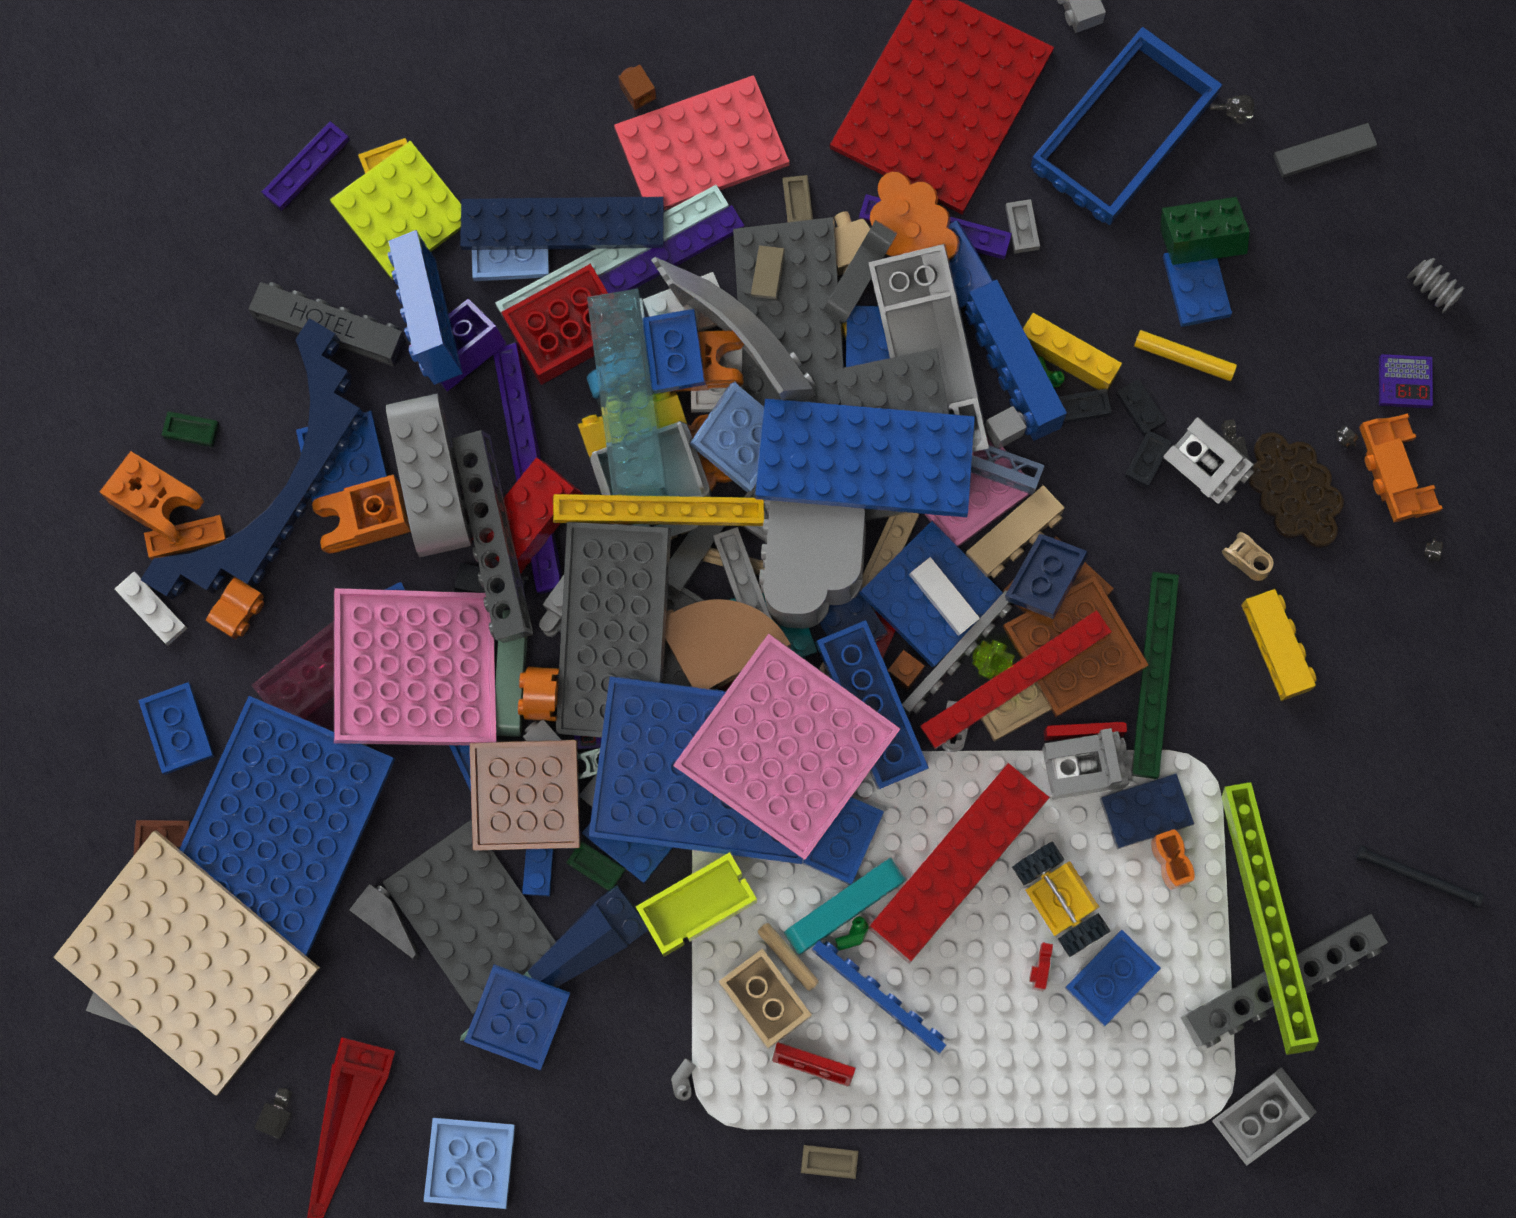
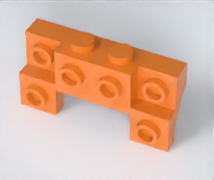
M1408 413L1391 418L1373 419L1363 422L1359 427L1368 450L1365 456L1366 467L1373 473L1375 492L1381 496L1382 501H1386L1393 522L1412 517H1422L1443 509L1442 505L1439 506L1434 492V485L1416 489L1418 484L1403 443L1416 438V434H1413L1408 421Z

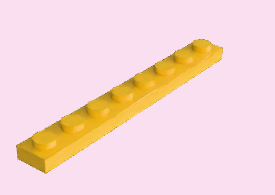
M554 494L553 523L763 526L764 502L755 498Z

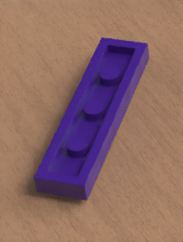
M330 121L262 191L263 196L282 211L350 141L349 137Z

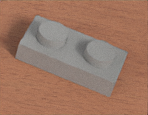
M1031 199L1006 203L1005 208L1010 233H1012L1011 239L1014 254L1039 250L1040 243Z

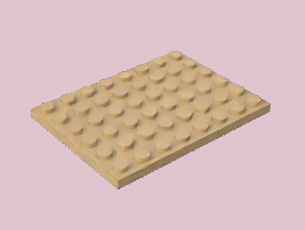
M158 831L151 833L54 956L59 963L216 1096L223 1091L320 969L319 966Z

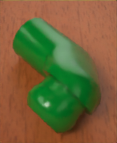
M1042 356L1038 357L1053 388L1060 387L1065 380L1064 374L1061 371L1052 372L1047 370L1044 358Z
M861 916L854 918L848 935L835 938L839 951L859 946L863 943L869 930V925L865 918Z

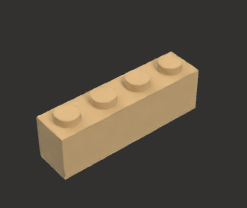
M1043 485L966 552V556L986 577L992 576L996 578L1004 571L1005 567L1003 565L1010 559L1013 562L1025 552L1023 548L1029 542L1032 545L1034 544L1039 533L1043 534L1042 531L1048 526L1052 529L1063 519L1061 515L1064 507Z

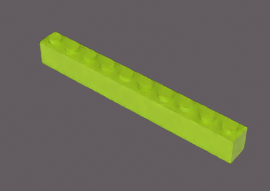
M1252 783L1227 786L1224 788L1221 797L1286 1055L1313 1051L1319 1040Z

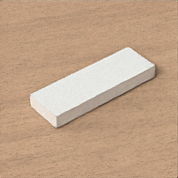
M931 557L909 574L958 636L980 619Z

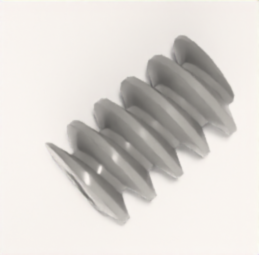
M1434 258L1427 261L1424 260L1410 272L1407 278L1410 279L1416 276L1413 284L1418 286L1423 283L1420 291L1422 293L1430 291L1428 295L1429 300L1438 298L1435 306L1438 308L1445 305L1442 313H1445L1461 297L1464 287L1454 289L1457 280L1454 279L1447 282L1450 273L1447 272L1440 275L1442 265L1433 268Z

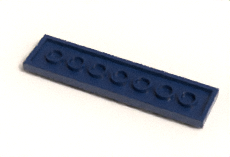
M664 198L461 199L460 246L462 250L664 248Z

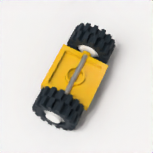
M1052 841L1027 855L1012 868L1023 885L1041 876L1042 879L1025 891L1054 936L1071 925L1074 927L1058 938L1068 956L1071 957L1079 951L1090 947L1098 939L1111 931L1099 913L1082 922V918L1098 909L1099 905L1070 861L1051 873V869L1065 860Z

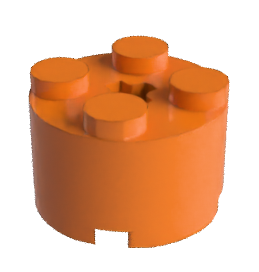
M527 667L524 673H520L519 688L523 689V698L519 699L518 715H523L526 720L557 721V715H554V711L557 708L559 678H556V675L559 674V668Z

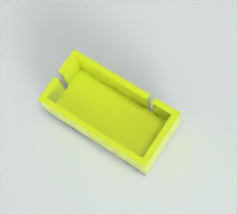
M730 852L636 906L637 911L664 957L684 946L683 939L688 938L690 942L757 903V898L746 879L744 878L739 882V879L742 878V872Z

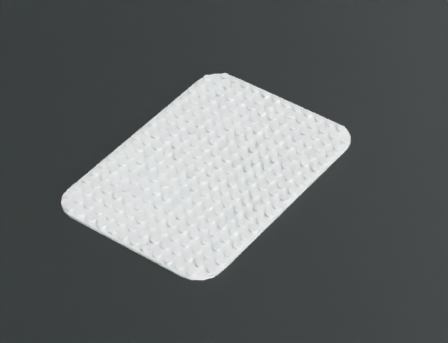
M1126 750V754H1123L1125 764L1130 765L1132 772L1134 750ZM1162 750L1158 778L1161 779L1177 774L1194 821L1193 826L1177 830L1184 842V855L1191 861L1195 877L1191 883L1170 890L1163 881L1161 864L1156 860L1152 852V839L1117 849L1100 802L1101 797L1157 779L1132 776V779L1129 780V784L1125 788L1052 800L1043 751H922L929 769L878 790L869 771L851 797L880 809L884 813L853 883L889 858L893 859L907 879L899 887L856 916L865 918L869 926L1008 763L1050 797L910 964L870 930H868L861 945L841 950L836 954L844 961L847 958L852 960L859 966L860 969L857 972L864 978H867L868 975L874 978L881 985L879 990L886 996L891 993L902 1002L900 1007L907 1013L912 1010L924 1020L921 1024L929 1031L931 1028H934L945 1037L943 1042L947 1046L939 1055L813 953V947L798 955L785 936L784 931L850 886L804 864L732 855L742 872V878L739 879V882L744 878L746 879L757 898V903L692 940V1063L696 1065L692 1071L696 1096L707 1113L726 1126L746 1130L1175 1128L1205 1123L1222 1111L1233 1093L1236 1073L1234 1034L1230 1035L1229 1032L1219 1036L1221 1041L1209 1048L1205 1044L1196 1046L1180 1018L1232 989L1222 796L1218 781L1208 767L1187 753ZM1095 755L1077 758L1078 761L1090 760V758L1096 761ZM1062 763L1060 765V769L1064 774L1071 775L1074 773L1071 764ZM1094 769L1089 770L1086 773L1081 772L1080 775L1097 773L1098 769L1096 771ZM1052 841L1065 860L1051 869V873L1070 861L1099 905L1098 909L1082 918V922L1099 913L1111 931L1098 939L1090 947L1079 951L1071 957L1068 956L1058 938L1074 927L1071 925L1054 936L1025 891L1042 879L1041 876L1023 885L1012 868L1027 855ZM692 850V874L726 854ZM853 919L825 937L821 942L824 944L828 941L837 948L835 938L848 935ZM769 923L814 974L819 983L812 990L808 991L760 937L758 934L760 927ZM1120 930H1123L1161 969L1103 1027L1065 987ZM1042 942L1053 944L1046 990L1043 992L1032 990L1033 983L1029 982L1031 967H1036ZM763 948L812 1014L811 1018L780 1040L779 1043L856 1068L850 1086L847 1087L773 1062L772 1058L776 1044L770 1049L765 1047L720 986L719 981ZM1215 1013L1211 1017V1023L1214 1027L1219 1028L1222 1024L1221 1017Z

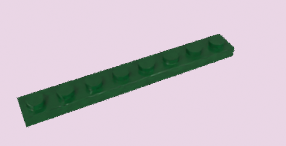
M1152 572L1143 653L1148 667L1143 669L1141 673L1131 772L1132 776L1158 780L1160 774L1179 575L1159 572Z

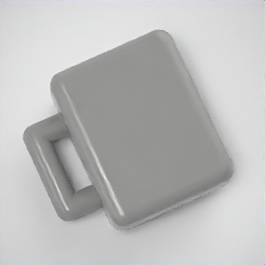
M679 421L592 452L590 461L601 494L711 497V489L698 452L690 445L693 438L689 427ZM613 524L650 527L649 524ZM660 524L654 527L671 528L672 537L695 529L699 525Z

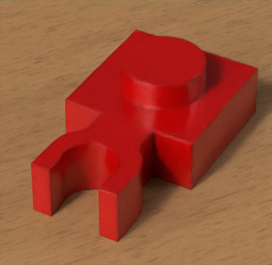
M1042 942L1040 946L1036 967H1031L1029 982L1033 983L1032 990L1042 992L1046 990L1053 944Z

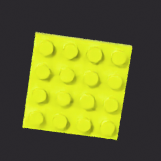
M411 141L330 199L332 205L392 280V271L395 269L388 258V252H390L389 240L417 230L431 252L461 230L460 202Z

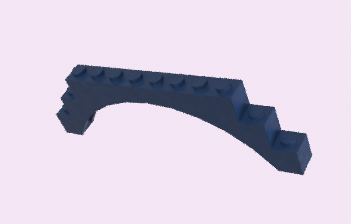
M310 318L295 339L307 371L310 395L308 431L300 459L283 490L268 509L245 529L219 544L190 554L153 559L140 580L172 600L183 592L186 585L184 582L187 578L212 594L223 586L227 572L252 588L255 584H259L266 574L265 568L268 563L273 562L280 552L279 546L283 540H287L294 530L293 524L297 518H301L307 511V502L311 495H317L321 489V481L324 475L331 473L336 464L334 460L339 452L343 453L350 442L348 438L363 423L364 418L362 416L364 413L362 410L340 397L341 393L344 394L349 389L352 376L347 370L328 359L329 356L332 357L337 352L340 339L334 332Z

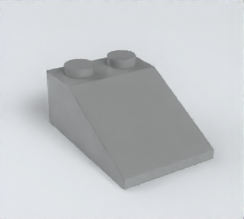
M1281 1067L1213 1119L1212 1122L1247 1166L1308 1121L1316 1113V1110Z

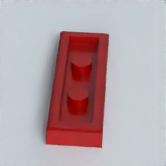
M1125 722L1047 726L1044 730V740H1067L1098 735L1101 730L1112 728V732L1119 731V736L1123 737L1127 732Z
M779 1042L776 1044L772 1061L847 1087L850 1086L856 1069Z

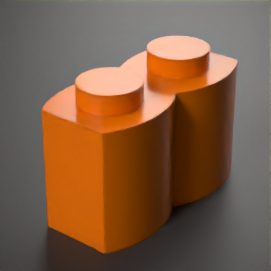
M234 577L208 614L206 621L236 640L238 636L242 637L247 632L250 626L248 621L252 615H257L263 608L264 596L259 591Z
M1173 829L1156 835L1151 841V848L1154 857L1161 864V875L1166 886L1173 890L1191 883L1195 877L1194 868L1188 857L1184 855L1185 847L1180 834Z

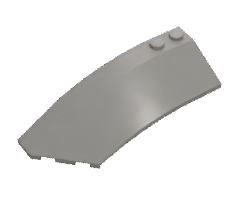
M946 244L868 262L890 358L937 348L949 414L975 416L972 452L988 449L989 444Z
M654 257L651 259L682 307L689 305L714 322L722 330L733 331L744 343L742 348L764 372L783 401L806 402L816 395L812 388L816 384L808 372L804 375L798 368L802 364L794 352L789 354L770 329L748 308L709 280Z

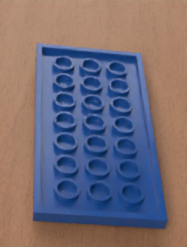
M765 399L755 499L967 518L975 416Z

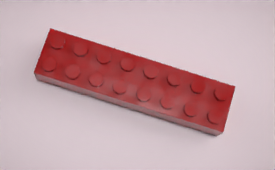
M1008 763L870 924L869 930L910 964L1050 797Z

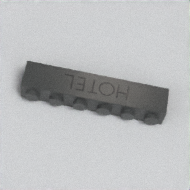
M269 282V284L259 283L249 307L253 318L296 333H300L310 318L338 336L340 339L338 342L340 344L339 348L391 366H395L405 342L401 329L394 324L387 323L383 325L377 323V320L371 316L363 315V317L354 315L353 311L345 307H339V309L331 307L328 302L322 299H316L315 301L308 299L305 294L293 290L291 293L272 282Z

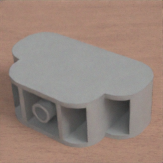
M438 393L387 404L386 413L408 521L419 557L472 546L471 535L467 527L469 516L462 504L464 492L457 480L459 469L451 453V448L454 446Z
M765 500V510H767V518L769 519H764L763 535H765V543L767 544H762L761 560H763V568H765L760 569L759 585H761V593H764L767 609L776 623L787 628H811L819 624L826 617L829 605L848 603L861 590L866 538L865 511L863 508Z

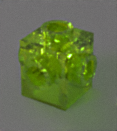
M983 640L973 653L972 664L979 668L978 674L992 679L993 676H997L1011 667L1015 656L1006 651L1007 645L993 640L992 643Z

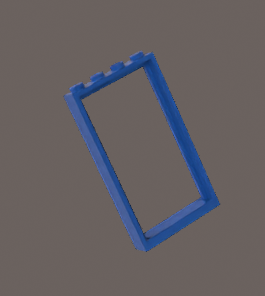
M1142 27L1036 152L1030 167L1033 168L1034 173L1039 177H1045L1052 182L1055 189L1059 192H1065L1071 196L1078 206L1086 207L1090 210L1097 220L1111 225L1218 96L1222 84ZM1141 50L1202 96L1113 204L1109 206L1047 159L1134 55Z

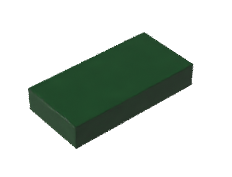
M168 411L161 436L166 439L213 447L219 423L216 420Z
M582 841L581 847L575 848L566 862L567 865L608 891L616 886L626 871L623 867Z

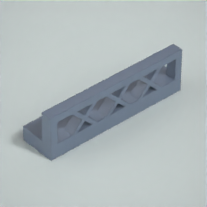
M990 445L988 449L983 450L988 460L972 455L971 473L1031 495L1036 490L1045 466ZM1001 458L1008 459L1012 469L995 464L994 461ZM1030 467L1037 470L1035 477L1020 473L1018 470Z

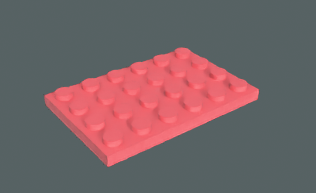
M754 75L614 125L641 197H663L664 210L675 207L714 185H717L719 190H723L789 166V159Z

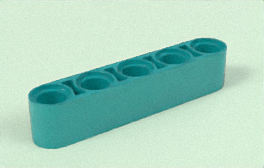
M889 858L784 931V934L798 955H800L899 887L907 879L893 859Z

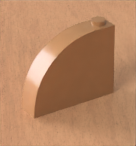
M722 599L706 600L690 604L675 612L673 609L667 611L665 641L691 687L717 690L734 681L768 633L791 649L789 640L772 619L756 608L741 602Z

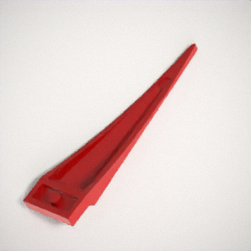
M341 1038L335 1062L331 1068L307 1218L324 1217L357 1140L388 1079L395 1051Z

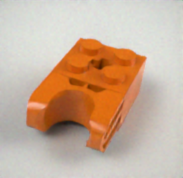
M733 331L698 332L706 385L674 391H704L712 388H727L733 382L741 387L744 384L743 374L738 369L721 366L720 359L727 352L740 350L744 343Z
M130 451L100 491L109 504L172 542L178 538L180 532L169 521L171 512L179 506H189L197 510L204 503V500L196 491Z
M394 475L344 488V491L319 497L312 503L313 511L319 516L340 517L338 527L321 538V549L327 553H336L411 532L402 487Z

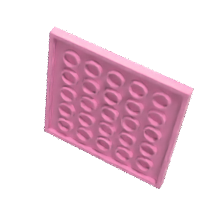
M335 588L334 743L470 745V743L496 742L494 638L489 630V623L491 622L490 613L486 611L483 599L486 597L485 593Z
M768 633L673 766L805 860L899 732L900 728Z

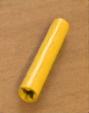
M1142 330L1139 331L1134 345L1136 348L1227 381H1231L1237 366L1234 363Z

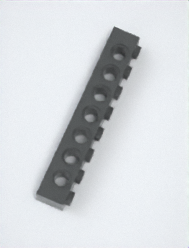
M479 430L452 438L454 447L451 448V453L458 465L457 480L464 492L462 504L465 511L468 512L470 520L467 523L469 534L474 539V558L479 562L480 572H478V579L485 590L486 597H484L483 601L486 611L490 613V633L495 640L502 643L533 635L532 625L491 437L484 431ZM477 457V464L473 468H471V460ZM483 482L482 490L476 493L477 484ZM488 506V514L482 518L481 511L484 507ZM493 531L494 538L491 542L487 543L486 537ZM499 556V564L492 568L493 559ZM504 581L505 588L501 593H498L497 587L499 583ZM509 606L510 615L504 619L503 611Z
M1372 914L1358 919L1296 954L1306 994L1314 990L1312 985L1316 982L1321 981L1322 984H1325L1336 978V971L1344 968L1346 972L1360 964L1358 959L1366 955L1370 959L1383 952L1380 947L1388 942ZM1351 938H1355L1359 943L1357 952L1350 947ZM1329 950L1333 951L1336 955L1335 964H1331L1327 959V952ZM1305 963H1309L1313 967L1314 973L1312 977L1305 974ZM1266 972L1258 974L1180 1017L1196 1046L1205 1044L1209 1048L1221 1041L1219 1036L1229 1032L1230 1035H1233L1245 1028L1242 1023L1249 1019H1252L1254 1023L1268 1015L1266 1010L1273 1007L1274 1004ZM1260 988H1263L1268 994V999L1265 1003L1258 998L1257 993ZM1236 1001L1243 1003L1245 1007L1243 1015L1236 1013L1234 1009ZM1214 1013L1221 1017L1222 1024L1219 1028L1214 1027L1211 1023V1017Z

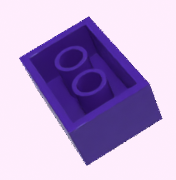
M469 299L449 313L463 374L440 382L439 384L446 391H449L506 345L496 325Z

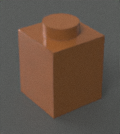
M640 64L636 67L625 69L618 76L620 88L634 110L656 99L655 87Z
M903 650L888 669V673L896 685L908 692L923 673L925 666Z

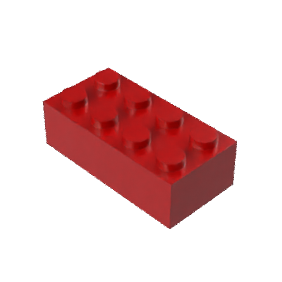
M537 457L504 497L520 574L530 563L533 556L546 543L549 536L561 524L553 523V495H584L550 465ZM491 531V532L487 535V537H486L487 543H489V542H491V541L493 540V538H494V532H493V531Z

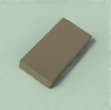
M808 176L783 178L787 223L813 220Z
M759 246L751 290L752 297L777 300L785 256L784 248Z
M804 1145L801 1173L856 1179L858 1151Z

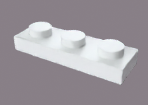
M133 572L115 590L168 646L187 627L148 585L142 582L141 578Z

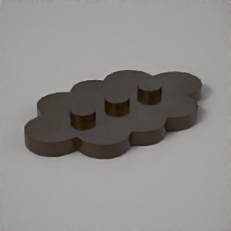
M1268 432L1263 434L1254 445V454L1257 462L1251 468L1254 473L1248 479L1250 487L1261 494L1259 502L1261 509L1266 514L1274 516V525L1280 535L1286 538H1296L1302 535L1307 543L1313 547L1323 548L1329 546L1338 534V527L1334 518L1341 512L1344 505L1342 494L1338 489L1330 486L1332 481L1330 471L1327 467L1317 463V454L1311 445L1305 442H1295L1289 445L1286 439L1278 433Z

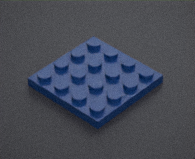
M931 521L859 594L933 668L965 636L975 623L958 636L909 574L931 557L979 618L985 614L1003 592Z

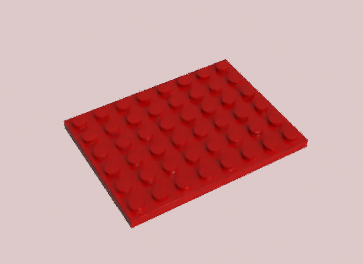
M912 0L830 143V149L882 175L890 172H899L905 175L911 184L926 182L936 190L938 203L963 215L1053 53L1054 47L959 0Z

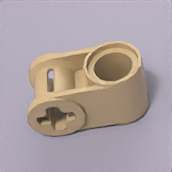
M1239 532L1233 544L1222 551L1224 557L1255 581L1264 580L1273 567L1272 557L1247 534ZM1253 563H1263L1266 567V570H1257L1254 567Z

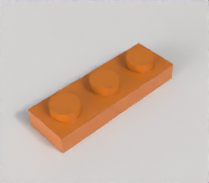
M221 515L175 525L174 527L180 532V535L174 542L155 531L144 533L148 556L151 560L216 545L227 539Z

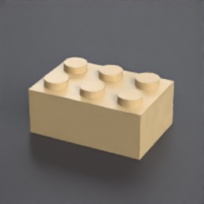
M763 948L719 981L720 986L767 1049H770L812 1016Z

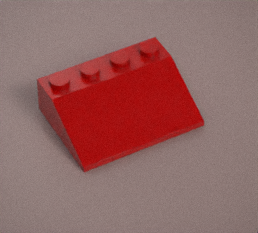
M591 263L501 312L541 385L630 337L628 325Z

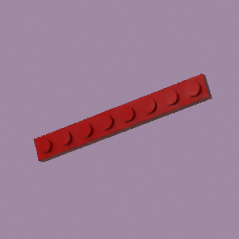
M1096 610L921 725V730L934 749L940 747L1111 634L1112 631Z

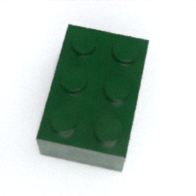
M1237 197L1162 208L1160 231L1172 265L1247 254L1250 231Z

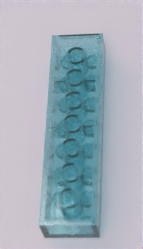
M638 289L587 297L613 495L667 496L669 493L656 398L652 387L643 320L644 309Z

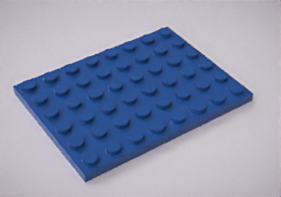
M610 676L589 837L728 854L730 852L731 855L797 864H802L803 858L673 766L726 691Z
M248 696L179 850L308 957L395 758L363 744L334 743V732Z

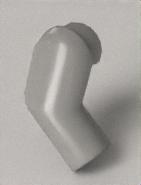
M687 1058L684 1059L671 1078L674 1094L677 1099L686 1101L691 1097L689 1076L696 1067Z

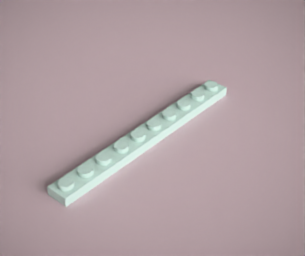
M717 185L664 212V241L729 207ZM651 248L595 249L496 302V307L501 313L590 263L598 277Z

